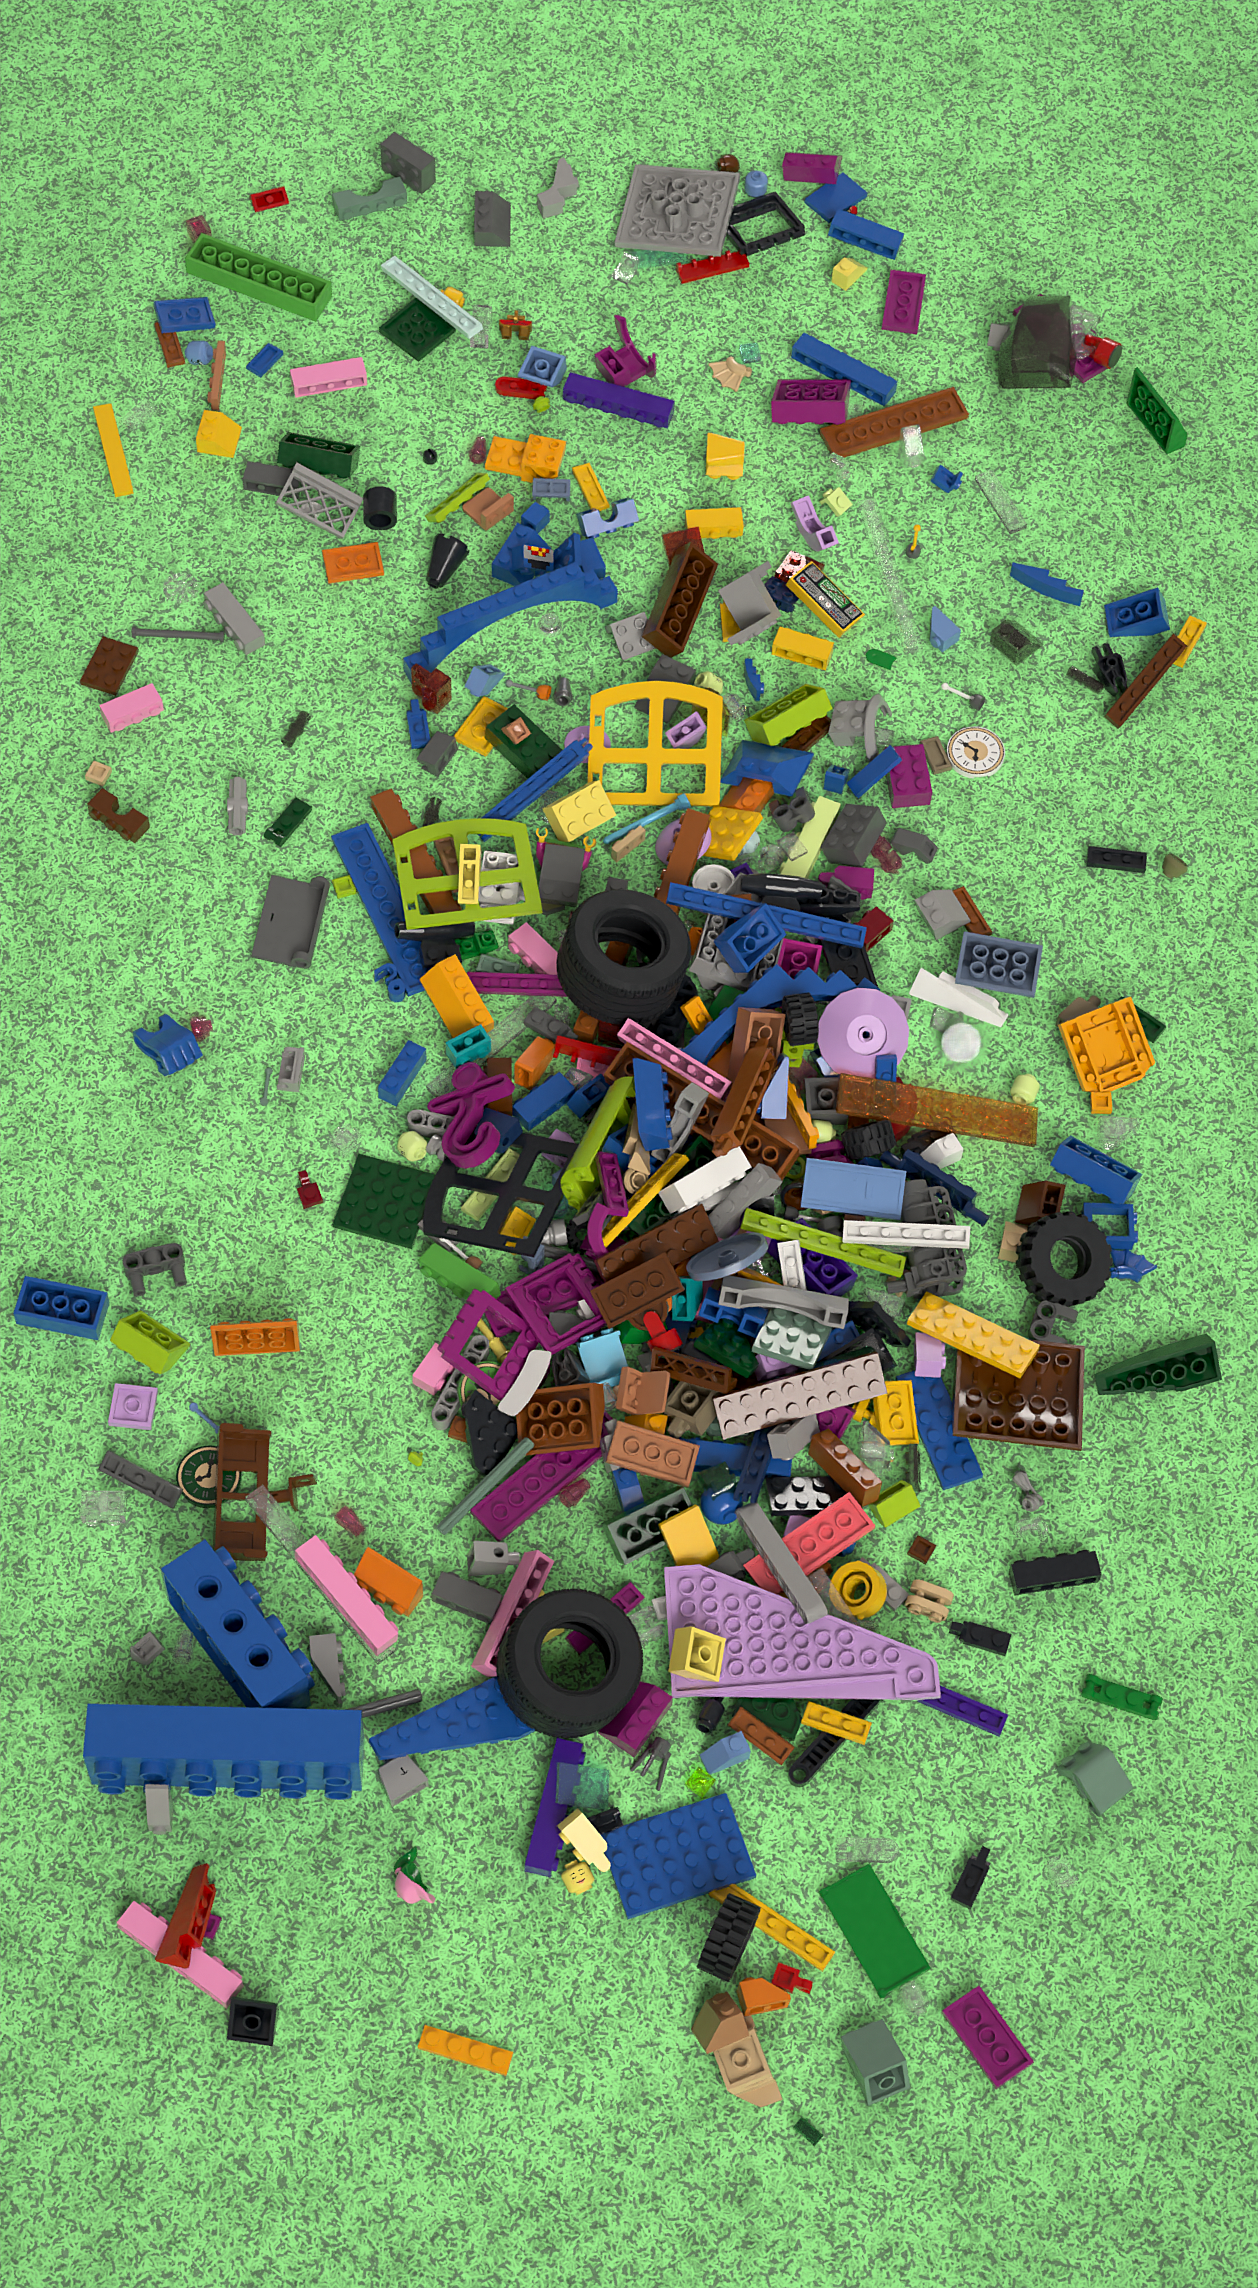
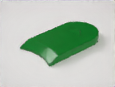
M870 649L866 653L868 662L890 671L893 662L897 659L895 656L877 649Z

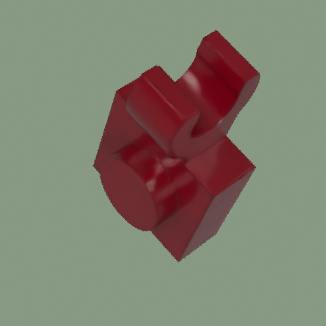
M306 1170L298 1172V1178L302 1187L297 1188V1193L303 1209L323 1203L317 1182L310 1184Z

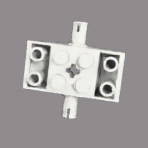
M484 851L481 872L518 867L516 854ZM520 882L479 887V906L481 908L518 904L520 900L525 901ZM516 917L484 921L513 925Z

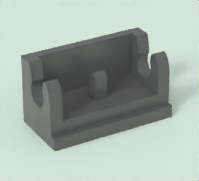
M437 731L417 757V762L424 764L421 769L439 777L458 751L455 737Z

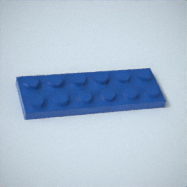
M915 1370L896 1376V1381L912 1380L917 1430L942 1490L983 1478V1473L968 1438L952 1436V1401L941 1376H915Z

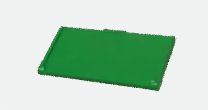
M870 1863L818 1892L869 1977L880 1999L885 1998L894 1990L931 1970Z

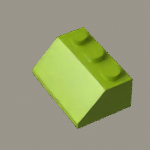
M141 1310L120 1319L110 1339L118 1349L126 1351L136 1361L144 1363L152 1372L158 1374L169 1371L190 1346L189 1342Z

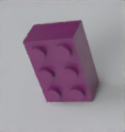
M923 744L893 746L902 758V761L886 774L892 808L930 805L933 792Z

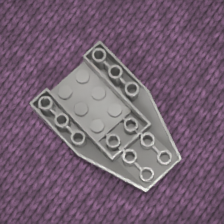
M739 873L723 894L728 896L751 894L740 890L741 877L745 874ZM751 894L752 901L761 903L764 898ZM708 913L689 971L746 992L753 981H758L763 977V973L767 968H773L777 964L783 939L748 973H734L713 942L726 928L733 924V919Z

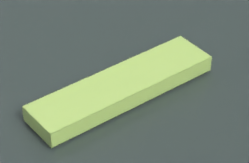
M508 1148L485 1178L501 1182L507 1181L520 1154ZM474 1191L461 1207V1211L478 1221L498 1196Z

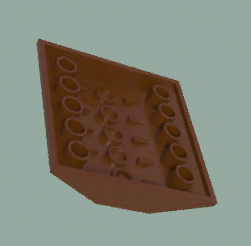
M1030 1340L1039 1344L1040 1347L1021 1379L956 1349L952 1398V1436L1082 1451L1085 1346Z

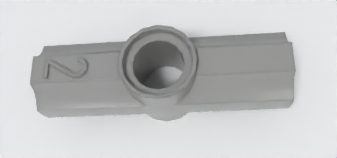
M234 777L229 780V798H227L228 830L233 835L246 833V815H248L246 779L241 777Z

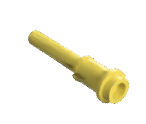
M481 1318L476 1326L489 1340V1348L497 1356L498 1363H503L510 1350L506 1349L499 1337L497 1338L493 1335Z

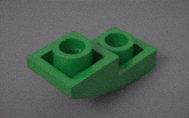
M493 930L476 932L472 938L455 940L459 944L462 960L480 956L499 948Z

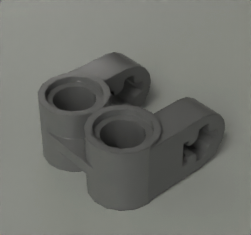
M804 786L795 790L796 797L790 802V805H781L778 799L768 804L775 822L783 832L794 829L798 822H809L815 816L811 799Z
M1047 1300L1042 1301L1035 1310L1028 1330L1029 1339L1068 1344L1066 1339L1051 1334L1055 1318L1075 1323L1078 1311L1058 1303H1051ZM1041 1309H1050L1051 1316L1045 1317L1041 1313ZM1041 1327L1045 1335H1036L1034 1329Z

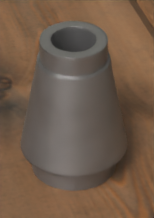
M565 677L558 679L553 696L556 704L559 706H567L573 699L569 679Z

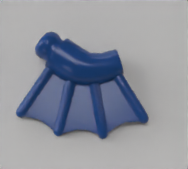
M1112 1249L1110 1252L1114 1267L1109 1269L1111 1271L1110 1278L1131 1279L1138 1283L1144 1275L1157 1268V1265L1147 1261L1144 1255H1136L1128 1249L1122 1251Z

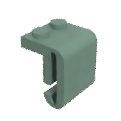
M1086 1742L1078 1748L1075 1754L1064 1758L1061 1762L1062 1764L1056 1768L1061 1776L1072 1779L1084 1799L1088 1798L1091 1805L1088 1807L1097 1816L1103 1814L1133 1789L1130 1780L1116 1757L1104 1745Z

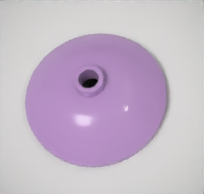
M680 818L669 823L656 840V854L660 861L667 866L669 863L666 861L668 852L673 850L675 845L673 843L674 835L681 828V824H679ZM710 828L707 830L698 859L707 851L711 843Z

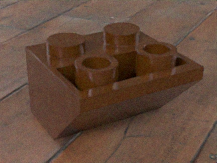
M1047 1180L1023 1185L1014 1223L1029 1226L1042 1217L1060 1212L1066 1185Z

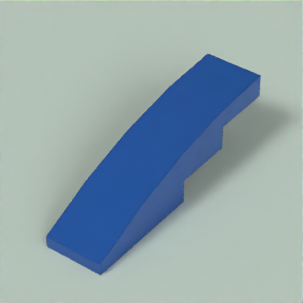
M1012 563L1010 576L1018 582L1042 595L1080 607L1084 590L1067 587V580L1048 576L1050 570Z

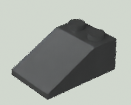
M662 654L653 667L647 681L677 682L693 686L696 678V669ZM648 698L638 699L634 708L649 715L650 700ZM668 698L664 700L663 722L669 724L683 701Z
M552 844L545 845L538 888L541 903L577 908L585 849Z

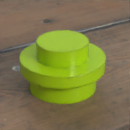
M541 396L535 399L532 407L537 413H541L550 408V400L547 397Z

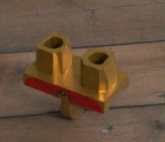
M518 310L514 311V315H507V320L499 319V331H501L502 339H512V331H518L519 340H528L530 332H532V321H525V316L518 315Z

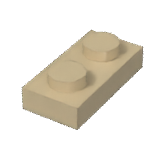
M640 825L635 830H630L621 841H616L612 846L611 858L617 863L645 841L646 830Z

